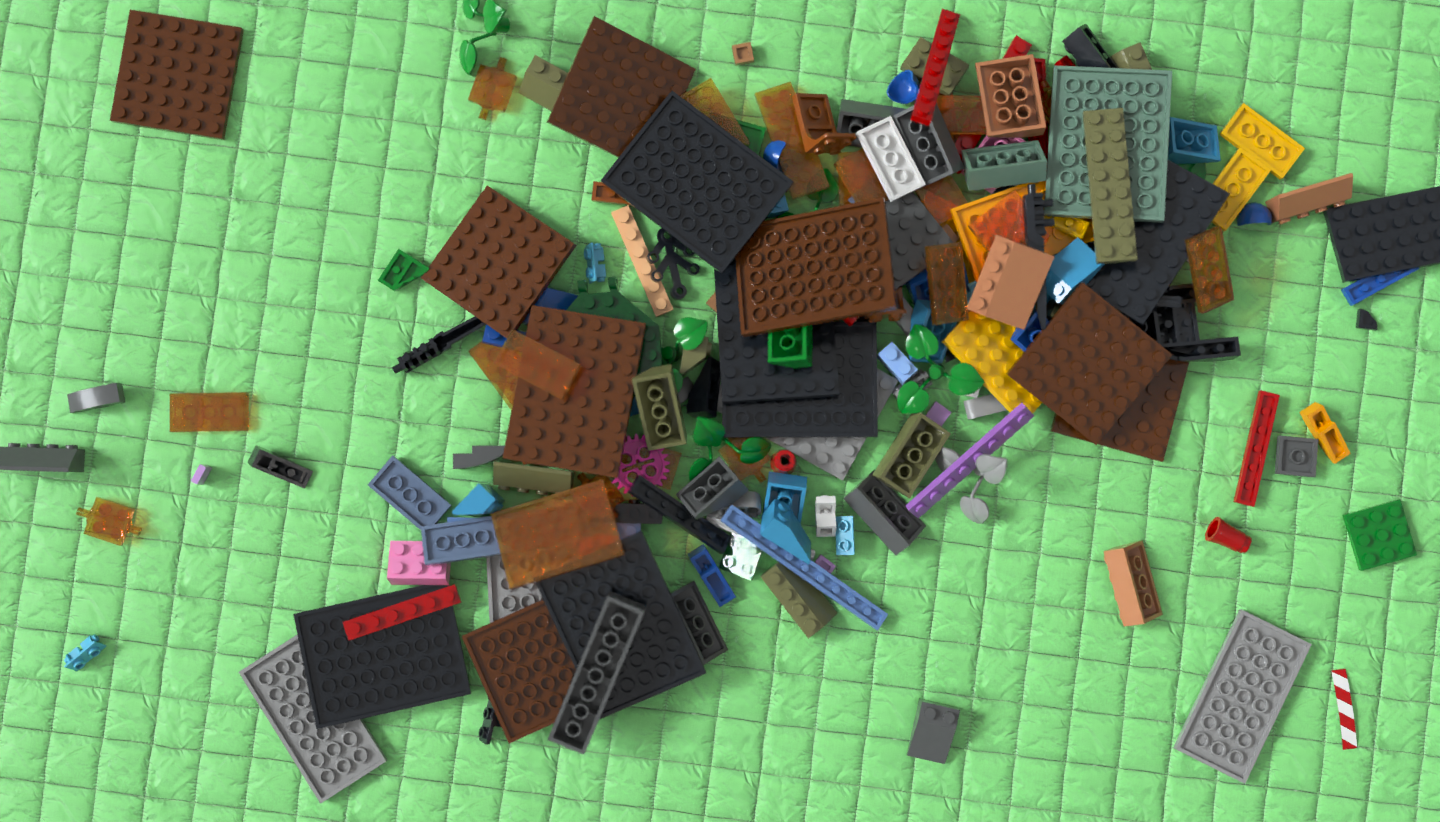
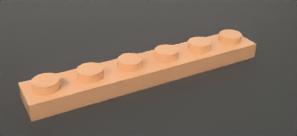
M629 205L611 212L655 316L659 317L673 311L674 309L662 281L653 282L651 279V274L656 268L654 264H650L647 261L649 251ZM655 273L654 277L660 279L658 273Z

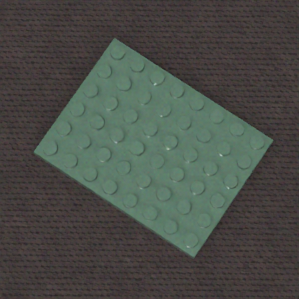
M1054 65L1045 199H1053V207H1044V216L1092 219L1082 113L1083 111L1123 108L1134 221L1164 222L1172 86L1171 70Z

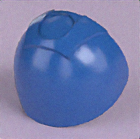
M911 70L899 73L887 88L888 97L900 104H908L917 98L920 87L917 77Z
M780 140L772 141L766 146L763 158L784 174L788 169V164L780 161L779 158L786 143Z
M1247 203L1237 216V226L1252 223H1267L1271 225V212L1261 203Z

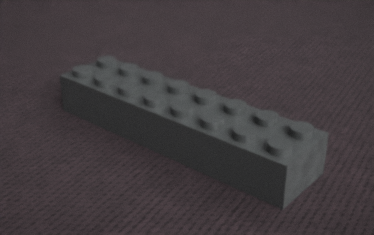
M609 591L550 732L549 741L583 755L585 754L645 612V605Z

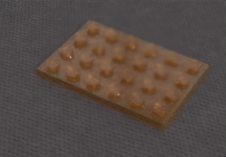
M603 479L491 513L509 589L511 590L625 555Z

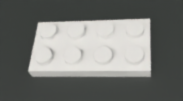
M891 116L857 131L856 135L890 202L926 185Z

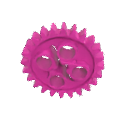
M635 434L633 440L628 435L623 455L630 456L631 462L627 465L621 462L619 477L615 478L612 484L618 482L617 490L623 487V494H626L633 484L627 479L628 474L632 472L636 476L640 475L652 484L661 487L663 484L660 479H667L663 473L669 472L665 466L670 464V462L664 461L668 454L661 453L665 448L648 451L649 456L642 458L639 455V450L641 448L648 450L645 435L643 434L641 439H639L638 435ZM649 459H654V462L643 465L642 467H640V470L638 468H634L629 471L622 472L623 468L630 467L636 464V460L638 461V463H642ZM648 466L655 469V475L652 477L646 474L645 470Z

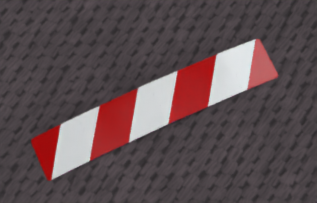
M1346 669L1331 670L1339 710L1343 750L1357 748V739Z

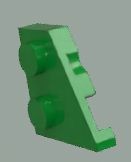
M398 248L378 281L393 291H397L423 276L430 268Z

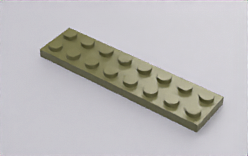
M1123 108L1083 111L1096 264L1137 261Z

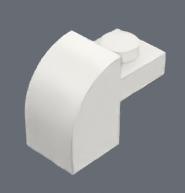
M823 495L816 497V537L836 536L835 496Z

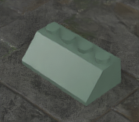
M1038 140L961 150L962 161L965 167V181L969 191L1046 181L1047 160Z

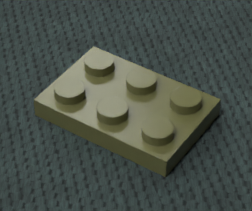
M920 37L902 63L900 70H911L917 79L921 81L932 43ZM949 54L939 92L950 97L968 70L969 64Z

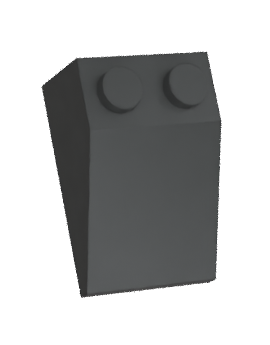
M719 456L676 495L693 517L699 519L735 503L748 489Z
M919 698L907 756L945 764L956 731L960 709L955 706Z

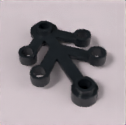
M661 228L657 232L658 243L653 251L647 255V261L650 264L656 263L659 260V253L664 246L666 255L658 268L652 272L651 279L653 282H660L663 279L664 271L669 265L673 282L670 295L675 300H681L686 296L687 290L681 284L677 264L687 270L691 276L696 275L700 268L696 263L691 264L674 252L673 246L683 251L686 257H691L695 254L693 252L688 254L686 252L687 247L681 243H676V239L670 235V238L666 239L664 233L667 232ZM650 255H654L656 260L652 261ZM691 266L696 268L695 273L690 270ZM658 273L660 275V279H656L654 277V274ZM677 288L682 290L681 295L677 293Z

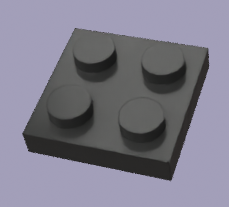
M1277 436L1275 474L1316 477L1318 439Z

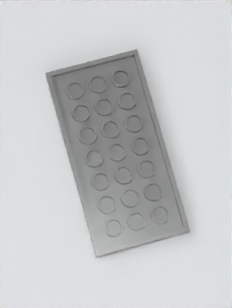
M1239 609L1173 748L1245 784L1312 644Z
M298 635L239 671L240 676L320 804L387 761L386 756L362 719L316 729Z

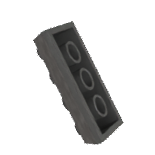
M842 99L836 131L837 133L856 134L857 131L889 116L892 117L905 110V108ZM858 137L849 145L862 147Z
M937 103L929 126L910 120L914 105L892 116L926 184L925 186L965 168Z
M8 443V447H0V470L84 472L85 449H78V445H66V448L63 449L59 448V445L46 444V448H40V444H27V447H20L21 443Z
M874 469L845 496L844 500L896 556L916 539L926 525L906 508L905 505L907 504L892 488L872 476L875 471Z
M695 581L670 592L703 665L726 652L728 648Z

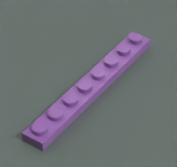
M1020 403L905 505L906 508L919 519L976 468V460L980 455H991L1020 428L1027 424L1034 417L1032 412L1023 403Z

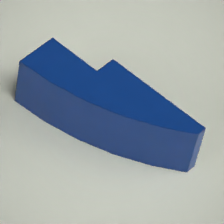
M704 544L688 553L689 559L719 607L736 598Z

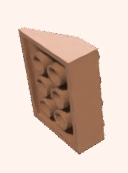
M1030 54L975 63L987 137L1026 138L1043 135L1046 124L1034 55Z
M996 235L966 309L1025 330L1055 256L1001 235Z

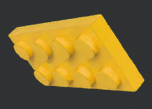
M1245 103L1241 104L1219 134L1239 149L1241 147L1271 169L1270 173L1280 180L1283 179L1305 149Z
M1241 147L1235 152L1212 183L1230 193L1228 199L1212 221L1222 231H1226L1271 171V169Z

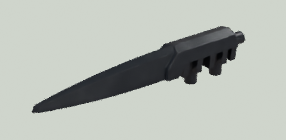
M1029 184L1028 194L1022 196L1025 242L1027 246L1044 252V238L1042 236L1046 234L1045 227L1054 226L1055 223L1054 218L1044 219L1043 207H1053V199H1043V193H1036L1035 184ZM1046 279L1035 303L1042 330L1046 329Z
M473 317L446 332L441 331L434 338L429 339V342L426 344L423 342L420 344V347L412 348L413 351L403 353L402 357L397 358L399 364L393 366L392 369L395 374L402 370L408 373L452 348L451 345L486 324L477 317Z

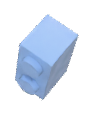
M893 342L877 354V359L902 386L918 372V369Z

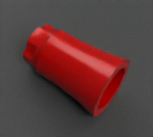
M781 449L772 455L770 466L774 472L791 474L797 466V460L791 451ZM786 458L788 460V464L782 465L781 459Z
M1215 517L1211 521L1205 533L1206 541L1222 545L1240 553L1247 552L1252 542L1250 536L1228 524L1220 517Z

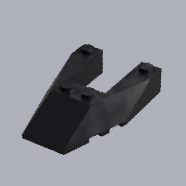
M1229 280L1172 285L1164 295L1181 296L1182 303L1180 308L1156 306L1143 326L1128 318L1170 352L1172 356L1169 359L1182 362H1215L1233 360L1241 356L1238 337L1200 340L1195 307L1225 304L1230 301L1232 294Z

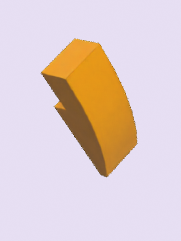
M1314 402L1299 412L1315 439H1318L1319 446L1332 463L1336 464L1351 454L1336 423L1330 420L1323 405Z

